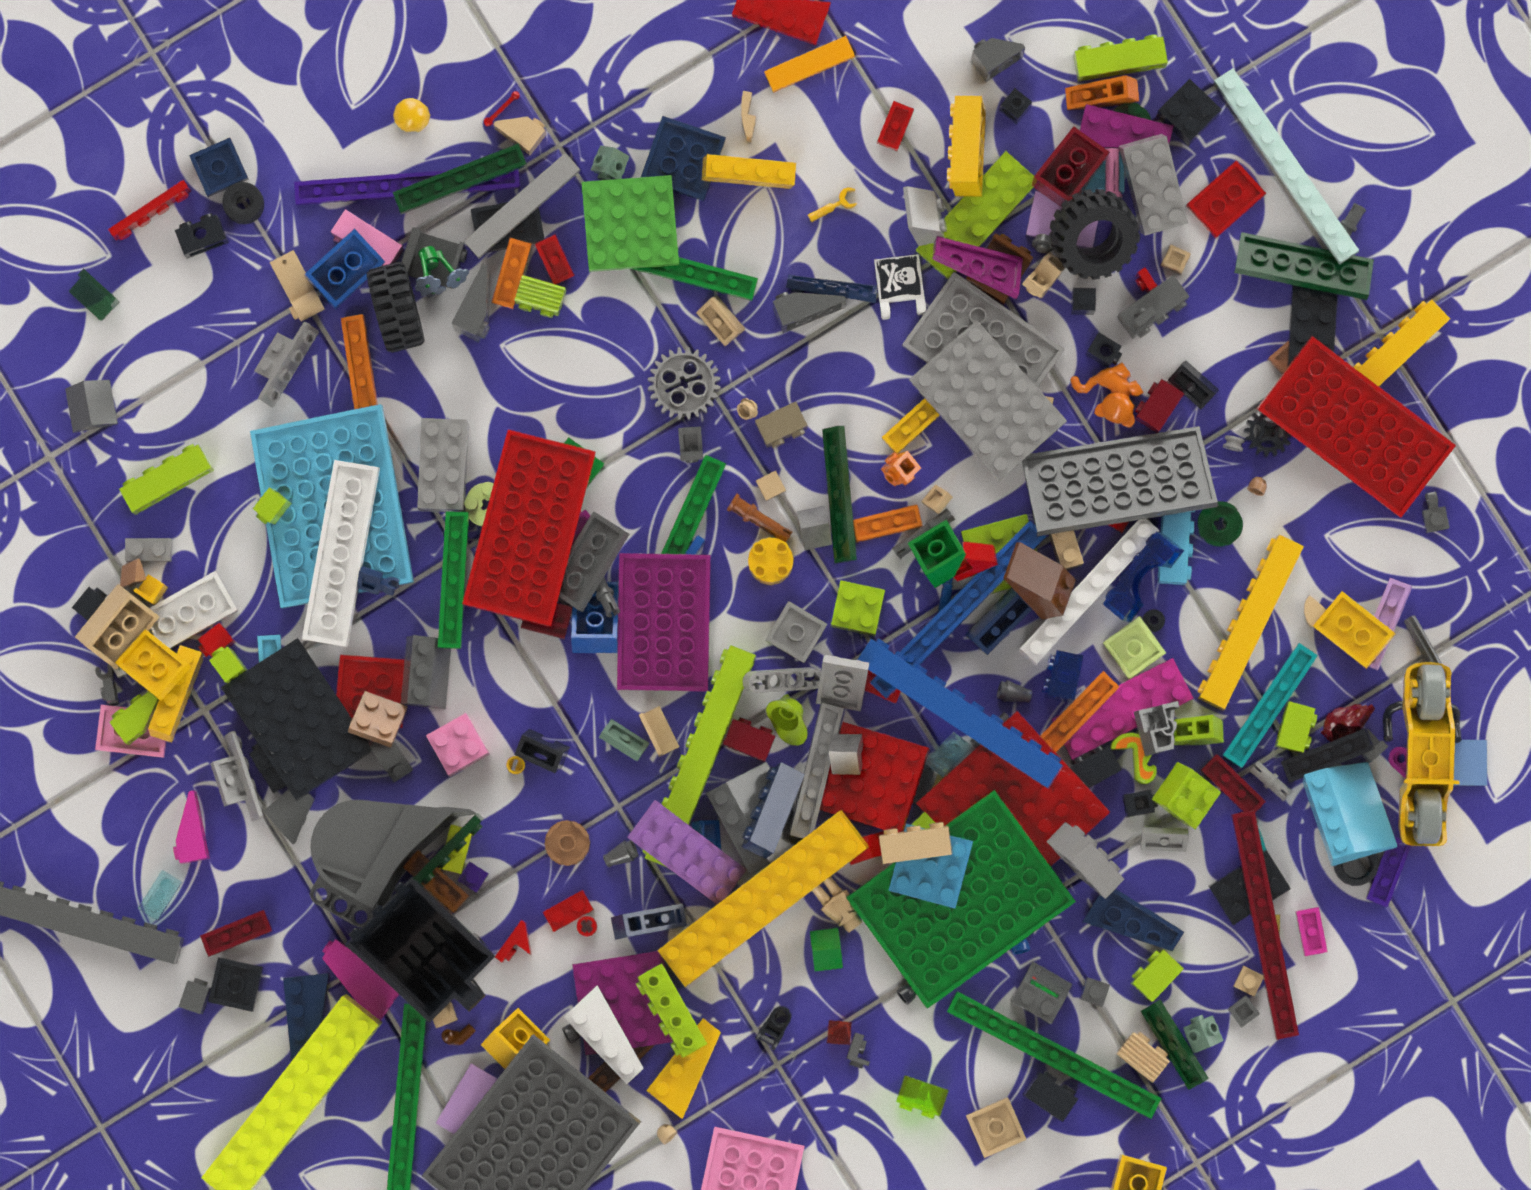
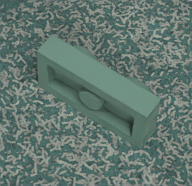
M612 719L599 736V738L635 761L640 759L650 744Z

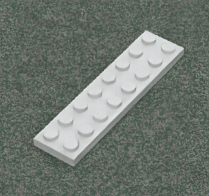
M334 460L302 635L303 640L348 647L358 594V574L363 566L380 472L379 467Z

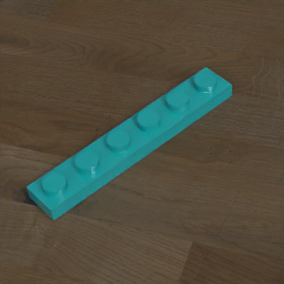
M1297 644L1222 755L1238 767L1243 768L1317 658V654L1302 644Z

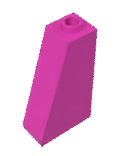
M335 939L334 942L329 941L322 951L325 953L322 959L355 1001L381 1021L399 994L338 939Z

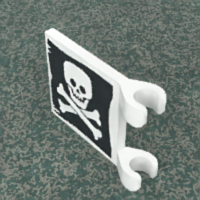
M919 254L875 259L881 318L883 320L890 319L889 303L916 300L917 315H924L926 303Z

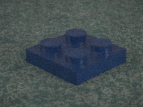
M230 137L189 155L207 197L222 192L235 183L249 180Z

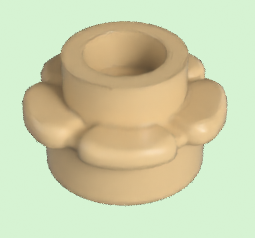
M743 398L737 406V412L742 419L748 420L758 415V407L753 400Z

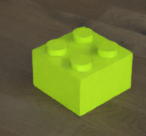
M840 580L831 627L875 637L885 590Z
M1177 762L1152 800L1181 823L1196 830L1221 792L1193 769Z

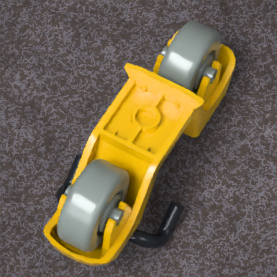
M1422 662L1409 666L1404 675L1403 701L1390 704L1383 713L1384 740L1390 742L1393 740L1392 715L1396 711L1403 710L1407 730L1406 779L1399 789L1398 829L1401 841L1410 846H1442L1447 842L1446 814L1448 797L1453 791V784H1460L1459 780H1454L1455 743H1459L1462 740L1460 710L1455 704L1451 703V669L1444 664L1435 662Z

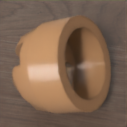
M1255 477L1250 481L1247 490L1255 495L1264 496L1267 483L1261 477Z

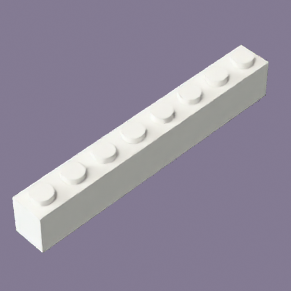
M1147 519L1138 520L1072 591L1064 615L1048 618L1019 649V652L1036 666L1160 530Z

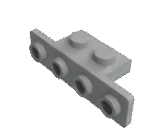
M303 322L293 340L277 332L254 370L259 375L269 379L258 399L272 408L275 406L310 346L315 341L319 333L316 328L307 322Z
M232 731L224 736L231 757L217 760L210 764L224 807L245 801L251 820L254 822L263 817V805L257 799L256 784L250 777L248 771L249 763L241 750L242 741L236 732Z

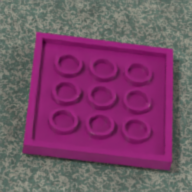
M658 951L572 964L578 1003L598 986L632 1048L673 1042L670 1035L665 1036L659 1027V1023L662 1021L658 1014L653 1016L647 1005L650 1002L646 994L642 996L636 986V983L639 982L637 977L661 963L666 970L665 960ZM583 1038L586 1056L598 1054Z

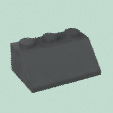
M417 635L406 637L401 704L446 709L451 649L438 648V638Z

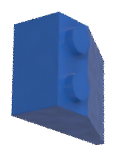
M354 228L305 273V278L336 310L367 281L366 273L372 268L382 266L385 261Z
M607 582L614 592L613 597L618 606L619 582ZM596 591L583 612L575 607L572 609V653H618V614L614 616L613 612H611L612 617L606 616L602 603L596 598Z

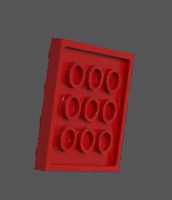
M843 722L839 734H862V770L860 775L832 774L830 764L819 810L834 815L842 810L850 820L882 830L897 829L898 832H903L930 748Z

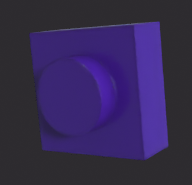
M469 861L457 881L477 893L489 873Z

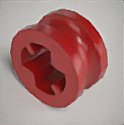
M590 916L581 917L577 922V931L582 936H592L597 930V922ZM584 920L586 922L588 920L592 921L591 928L593 929L589 933L587 930L586 933L581 930L583 928L581 923Z

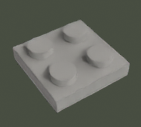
M788 601L765 641L800 662L805 663L824 632L827 623Z

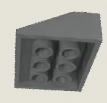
M767 762L706 793L749 874L771 864L802 840L788 836L794 815L791 808L774 854L765 859L742 847L744 842L742 835L752 821L750 818L751 812L755 806H758L760 801L758 799L759 792L763 786H766L768 781L766 774L770 767Z

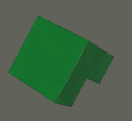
M838 928L810 931L814 971L843 968Z

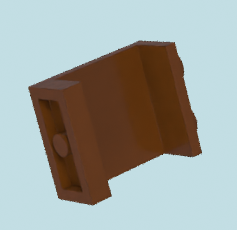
M995 233L987 249L1023 258L1022 278L1033 260V256L1030 255L1031 251L1021 245L1020 247L1015 246L1011 243L1012 239L1004 234L999 236ZM969 276L966 278L968 282L1003 306L1009 298L1008 295Z

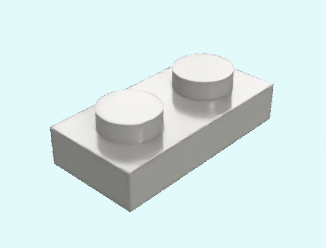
M125 538V561L132 562L140 558L141 562H172V539Z
M1142 827L1140 849L1186 852L1188 829Z

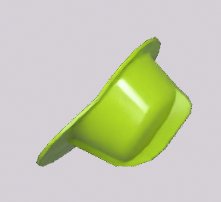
M788 694L783 695L779 700L770 702L766 707V713L778 736L790 745L799 746L806 741L808 731L803 721L804 710L802 705L797 700L790 698Z

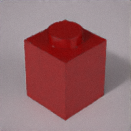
M221 623L215 625L198 639L201 643L198 646L206 657L210 655L212 658V653L220 647L225 649L236 643Z

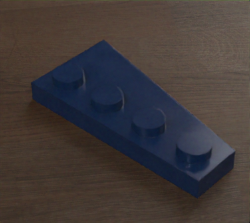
M1117 889L1106 899L1099 894L1082 921L1083 923L1169 951L1174 950L1184 934V931Z
M330 973L283 978L291 1061L323 1021Z

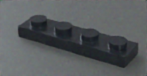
M1367 728L1281 761L1289 783L1303 778L1304 774L1332 767L1375 750Z

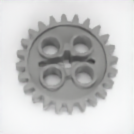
M678 347L677 354L669 350L670 357L667 358L662 354L663 362L655 361L657 369H650V372L655 375L648 378V382L654 383V385L648 387V391H655L650 398L651 400L658 399L655 407L657 408L662 405L661 413L664 414L670 411L669 417L671 419L675 414H678L679 421H681L683 415H686L688 421H690L691 414L693 413L699 418L700 410L707 413L706 405L714 406L711 398L718 399V395L714 393V391L721 390L720 386L715 385L716 382L721 381L720 377L714 376L718 372V368L711 369L710 367L714 361L711 360L706 363L707 354L699 357L698 349L694 354L690 353V347H687L685 353H682L680 347ZM688 364L695 365L697 368L696 372L691 375L684 372L685 366ZM673 373L676 379L672 383H666L663 380L664 375ZM699 375L703 376V378L700 380L689 382L688 388L684 389L683 386H680L669 393L665 392V390L668 388L679 386L681 384L680 380L682 379L688 382ZM703 385L705 392L702 395L694 394V386ZM680 393L685 399L682 403L675 404L672 401L673 395Z

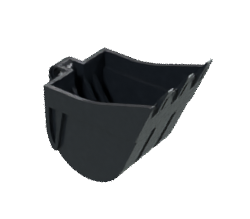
M411 878L406 884L400 882L394 888L396 894L384 906L377 905L371 911L374 916L361 929L354 928L348 934L351 939L345 945L429 1023L454 998L470 1012L486 996L474 978L495 955L475 932L472 933L418 880Z

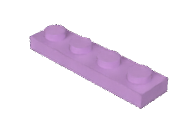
M1390 578L1374 617L1394 632L1412 586ZM1389 643L1371 663L1370 668L1378 671Z

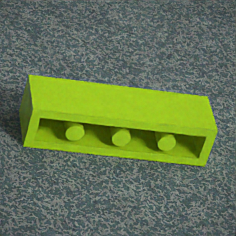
M1148 35L1144 37V40L1135 41V38L1122 40L1120 44L1105 42L1101 43L1100 47L1091 48L1090 45L1078 47V50L1074 51L1073 55L1078 82L1166 68L1168 64L1164 38L1157 37V35Z
M191 444L182 449V454L176 457L172 455L162 461L163 464L155 468L152 466L142 472L143 476L136 480L135 478L126 480L122 484L123 487L119 490L131 512L137 515L213 472L214 469L203 449L199 445L194 446V444Z

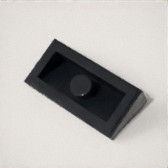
M1184 361L1168 379L1170 383L1183 392L1201 410L1219 391L1215 385L1188 361Z

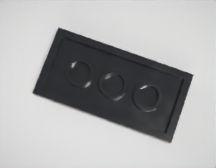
M1292 285L1287 368L1311 336L1334 352L1338 294Z

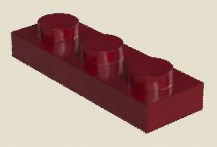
M1218 754L1200 770L1242 812L1255 810L1256 813L1266 802Z
M262 910L200 935L208 957H211L270 933L273 929L265 910Z

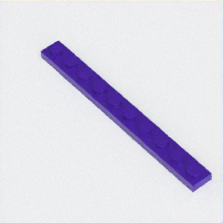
M519 169L459 193L520 189ZM449 170L294 182L295 204L309 205L394 198L392 192Z

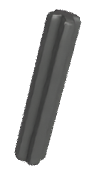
M1413 615L1405 619L1404 623L1425 661L1442 664L1416 616Z

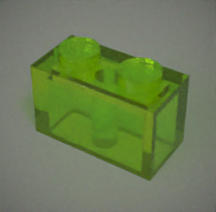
M904 1075L896 1102L900 1103L899 1108L911 1112L913 1108L922 1110V1116L934 1119L935 1115H941L949 1090Z

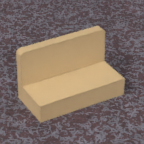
M660 706L644 714H639L659 757L679 748Z

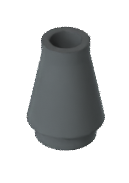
M1008 680L999 683L997 699H1001L1002 702H1030L1032 690Z
M624 840L610 852L603 855V859L609 868L614 865L635 861L639 854L633 841Z

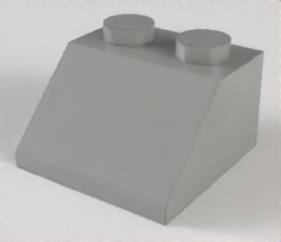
M909 186L903 187L908 228L918 246L934 243L937 236L944 238L947 226L945 219H942L941 212H944L942 198L938 199L935 191Z

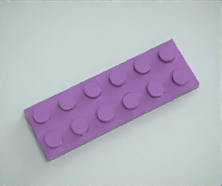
M654 800L627 837L716 904H719L729 895L747 870L656 800Z

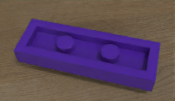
M1395 837L1397 847L1383 851L1377 874L1373 878L1365 898L1386 908L1389 906L1411 848L1410 845L1403 843L1397 837Z

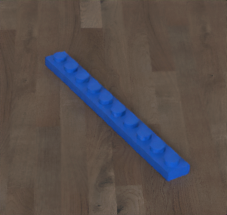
M1031 521L996 554L998 565L977 573L900 651V653L909 658L907 663L913 667L916 663L921 665L1004 581V575L1017 542L1035 549L1046 538L1045 535L1037 536L1036 527ZM876 676L870 682L886 699L897 689L879 676Z

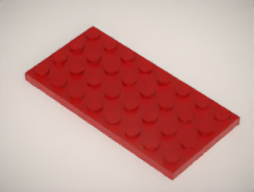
M1313 336L1310 337L1257 407V410L1400 518L1456 446Z
M507 430L462 603L464 606L548 627L552 626L596 451Z

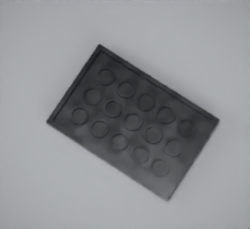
M298 638L221 687L296 801L372 753L369 747L370 744L365 738L348 732L352 721L351 716Z

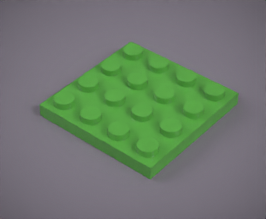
M671 175L586 181L581 183L589 272L679 265Z

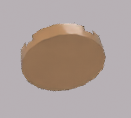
M575 821L557 822L546 834V853L551 860L559 865L571 866L578 864L589 852V834L582 825Z

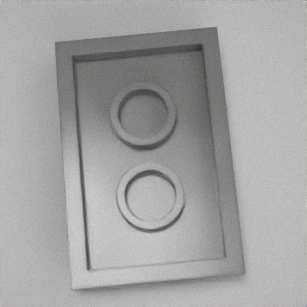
M824 655L816 704L826 703L844 709L861 711L869 663Z

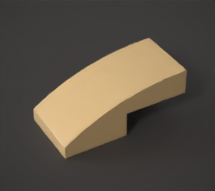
M743 91L741 103L742 126L747 142H752L756 124V116L749 115L752 92Z

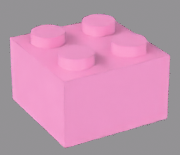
M466 713L426 735L450 777L490 755Z

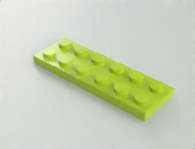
M1005 151L983 175L982 197L964 196L944 218L947 226L944 238L980 247L1034 188L1031 186L1034 175ZM934 243L918 246L916 252L946 279L949 280L951 275L957 272L932 259Z

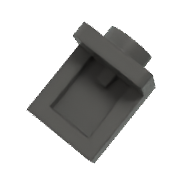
M701 426L678 428L681 461L695 463L703 459Z

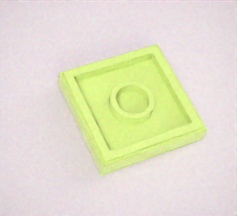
M1140 616L1103 642L1129 680L1166 654V651Z

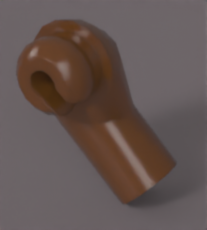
M468 1023L461 1031L445 1029L441 1034V1038L448 1045L460 1046L476 1030Z

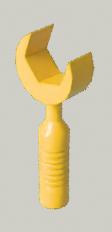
M851 187L844 188L839 194L838 202L834 204L829 203L808 214L811 223L833 212L840 205L846 209L854 208L857 203L849 204L845 197L847 192H855V189Z

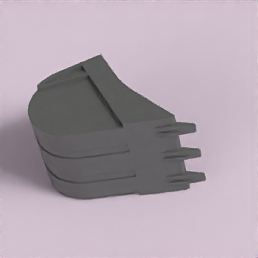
M349 800L333 806L319 819L311 837V856L314 866L319 873L310 891L311 900L352 925L362 928L374 916L371 911L377 905L384 906L405 872L403 866L418 850L422 852L459 817L475 815L476 812L463 808L426 807L368 800ZM320 888H324L327 891V898L323 901H319L316 898V892ZM341 899L347 902V909L344 912H338L336 909V903ZM359 911H365L367 914V920L363 924H359L356 921V914Z

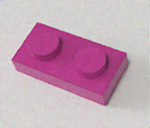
M1319 907L1295 911L1304 956L1328 952Z

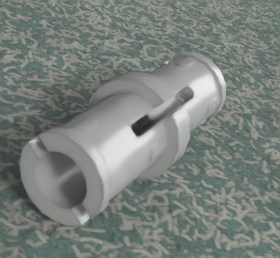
M1259 760L1254 765L1261 772L1253 766L1249 770L1250 773L1264 783L1263 786L1266 789L1272 790L1282 801L1287 796L1281 792V789L1287 795L1292 793L1293 790L1277 778L1278 775L1276 773L1272 774Z

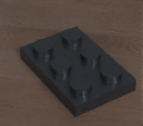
M508 202L471 209L474 231ZM539 207L488 252L507 249L510 238L528 242L531 245L544 240Z
M1265 850L1263 855L1272 900H1274L1291 888L1268 851ZM1241 865L1208 886L1232 925L1251 915Z

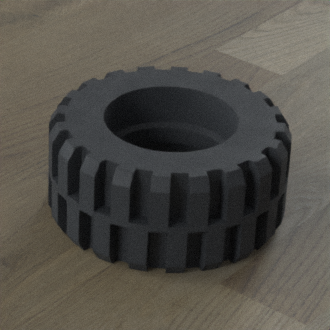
M1091 189L1084 190V194L1079 195L1076 193L1072 195L1073 199L1070 201L1065 200L1061 204L1062 209H1057L1053 215L1055 220H1052L1050 223L1051 232L1049 233L1051 246L1063 266L1073 275L1078 274L1083 279H1088L1090 276L1092 280L1100 279V276L1103 275L1107 278L1112 276V272L1117 271L1118 273L1123 269L1122 266L1125 263L1129 264L1132 260L1131 254H1136L1138 249L1136 243L1140 241L1139 224L1121 197H1117L1115 193L1110 191L1105 193L1103 189H1095V192H1092ZM1100 220L1112 222V230L1103 243L1093 248L1077 246L1078 236L1087 225Z
M396 262L370 269L366 276L386 350L394 353L421 346L425 342L424 333L405 264Z

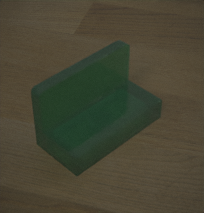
M83 268L78 274L80 279L69 290V293L100 321H103L120 302Z

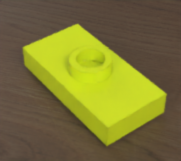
M450 825L446 844L462 827ZM471 834L464 839L467 844L458 853L454 850L449 855L451 860L442 870L462 874L472 837Z

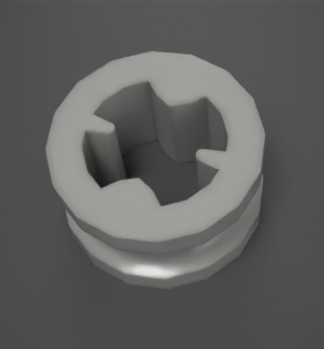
M1229 435L1225 436L1226 443L1223 444V448L1237 452L1243 451L1241 445L1245 443L1244 439Z

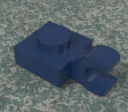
M362 566L358 574V589L379 595L380 591L387 595L393 596L395 588L399 587L400 580L395 577L383 578L382 572Z

